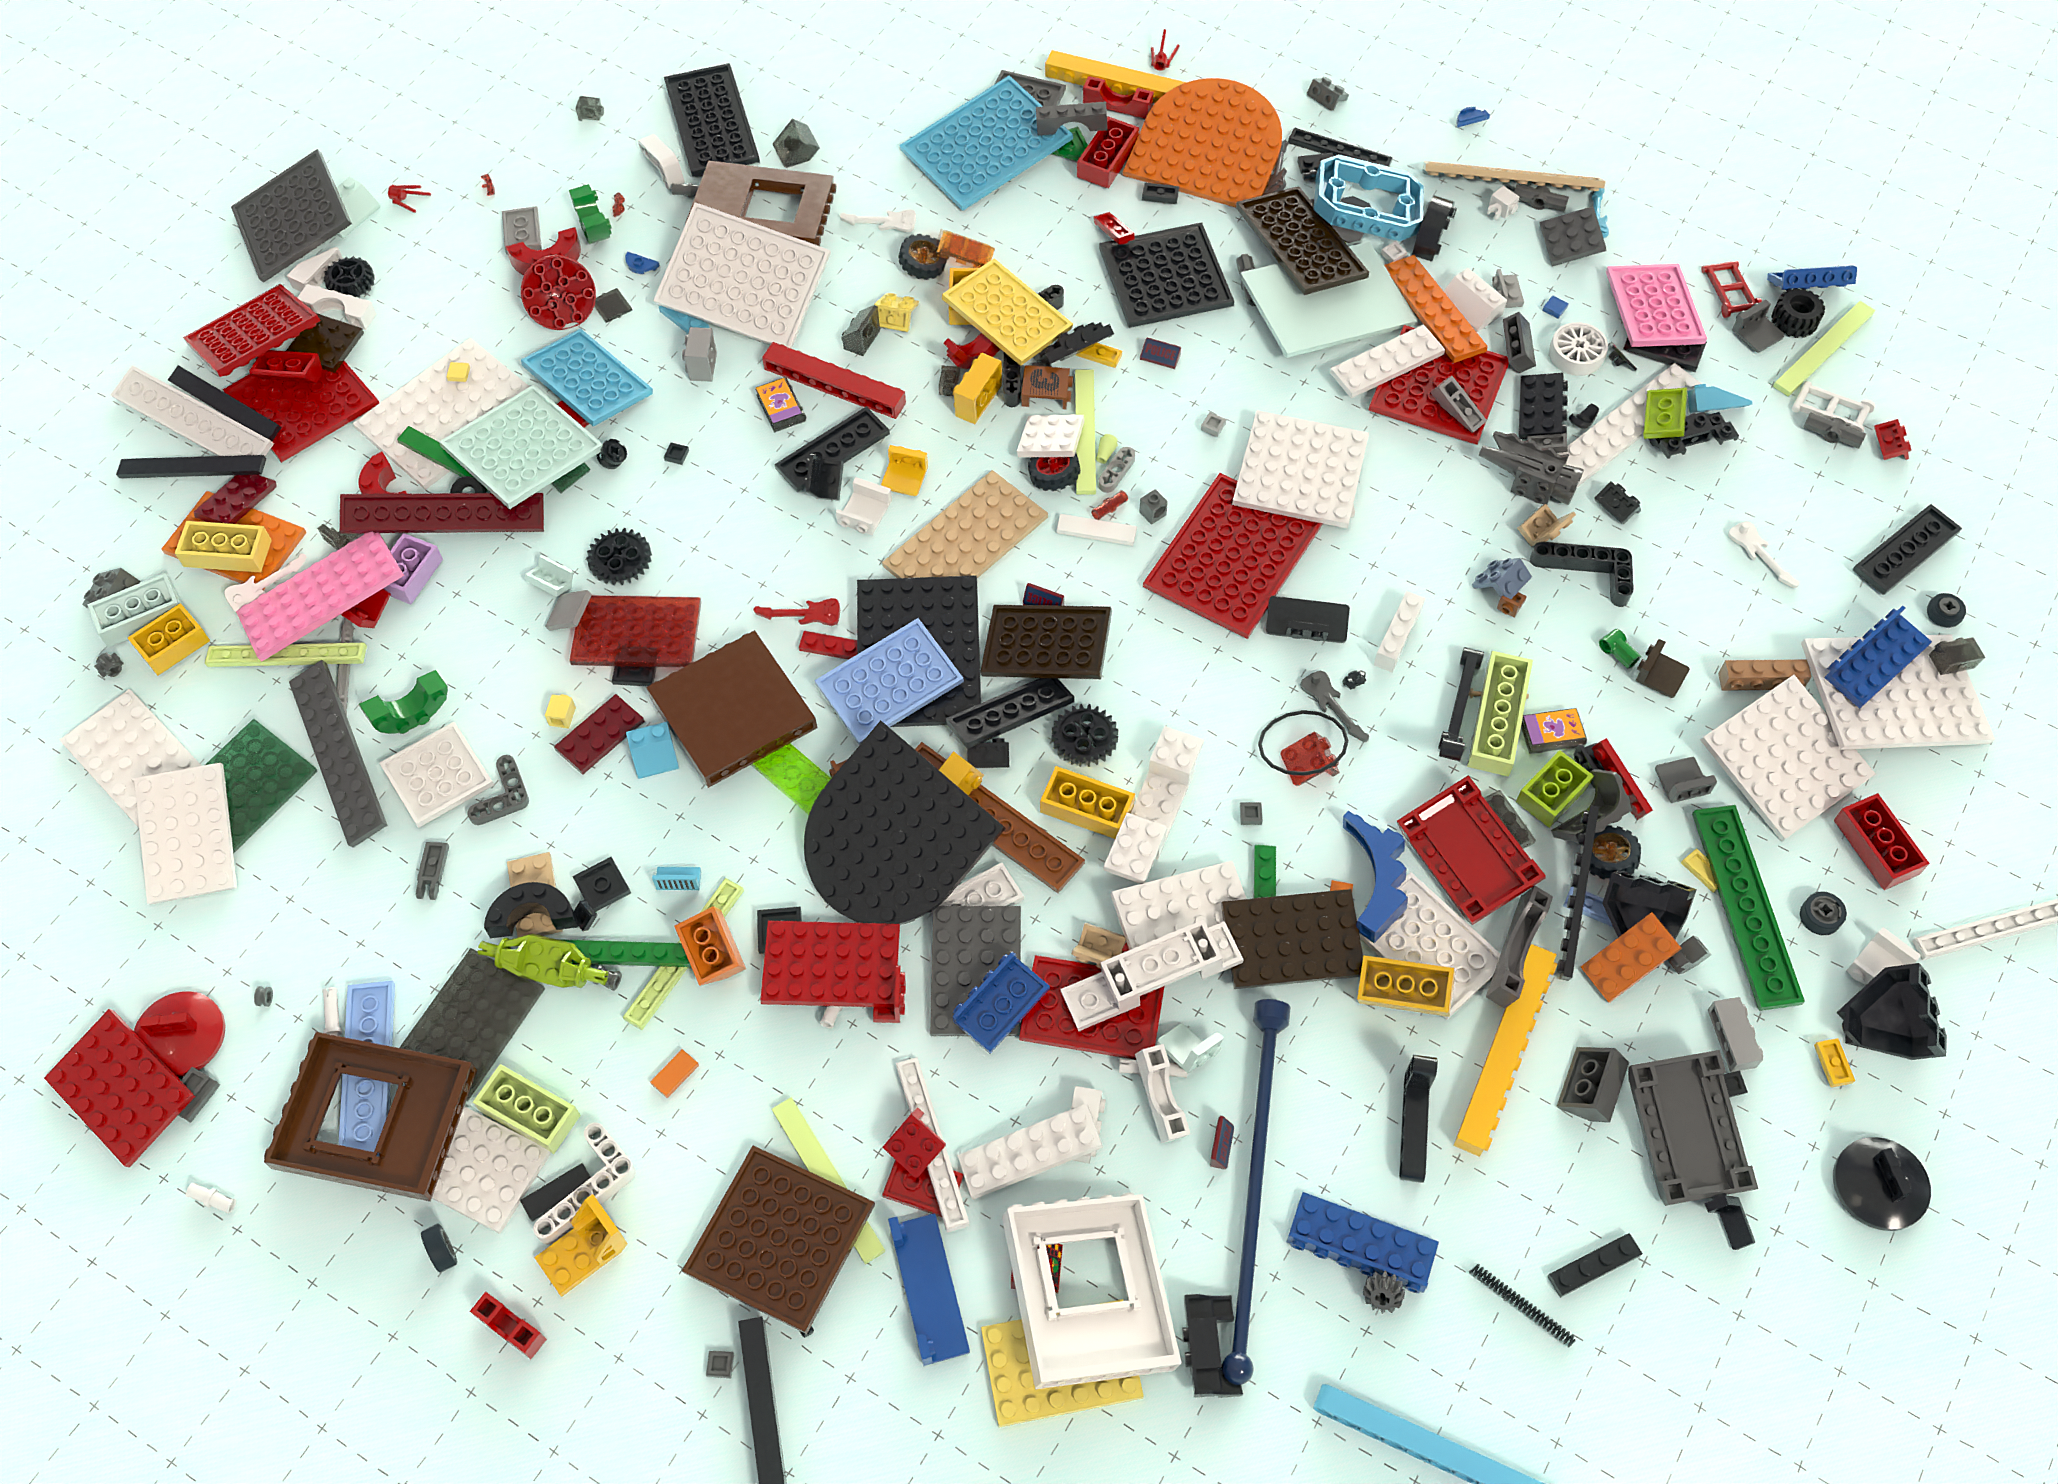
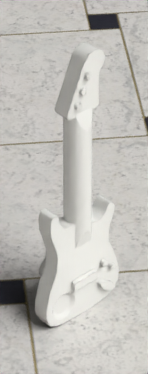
M912 209L900 212L888 210L886 211L888 217L840 214L841 220L851 225H855V223L883 224L878 226L881 231L897 229L909 233L914 230L916 223V213Z
M1745 521L1729 530V538L1741 545L1752 560H1755V553H1757L1778 576L1780 582L1792 588L1799 586L1800 582L1794 579L1789 572H1785L1762 548V546L1767 548L1768 542L1759 536L1753 523Z
M303 553L299 554L298 558L289 562V565L256 584L254 583L255 576H251L243 584L227 587L224 591L227 602L236 612L242 606L251 603L262 594H266L267 592L262 590L293 571L297 572L305 562L306 555Z

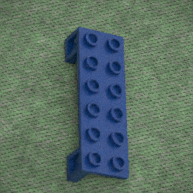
M936 1214L900 1223L897 1216L889 1218L888 1221L923 1366L969 1354L970 1349Z

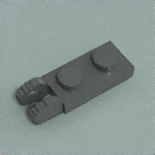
M426 842L417 877L418 883L415 894L417 899L424 898L426 884H431L429 898L430 900H436L449 851L448 843Z

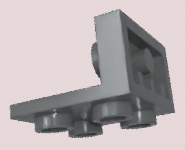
M1695 757L1663 763L1655 767V771L1670 803L1708 795L1717 784L1714 775L1707 777L1703 775Z

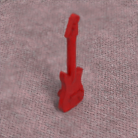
M836 598L826 599L821 602L806 601L807 606H809L806 609H772L771 607L760 606L753 608L756 615L769 620L772 617H804L798 620L799 624L805 625L819 622L829 626L838 624L841 611L840 603Z

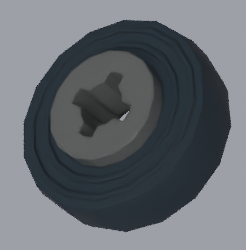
M1940 593L1929 601L1927 614L1930 620L1941 627H1955L1963 621L1966 615V606L1959 597L1950 593Z

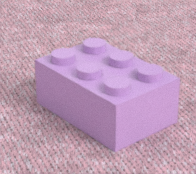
M403 533L390 552L404 576L384 587V589L391 593L390 597L411 605L443 561V558L436 545Z

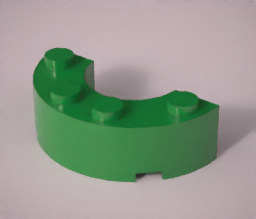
M589 184L570 189V197L588 244L610 238L612 227L609 219L605 218L604 214L600 213L596 201L599 199L596 191L592 190Z
M434 670L418 677L414 688L401 699L383 701L377 695L359 703V707L377 731L386 734H404L418 725H424L429 722L430 718L446 701L448 686L439 673Z

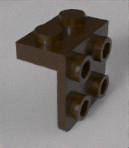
M1658 639L1655 646L1650 644L1645 655L1648 658L1646 660L1642 659L1639 663L1637 670L1640 672L1635 681L1669 698H1674L1690 668L1662 654L1661 651L1666 642Z

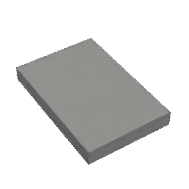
M537 206L502 211L504 246L524 242L530 249H542L539 210Z

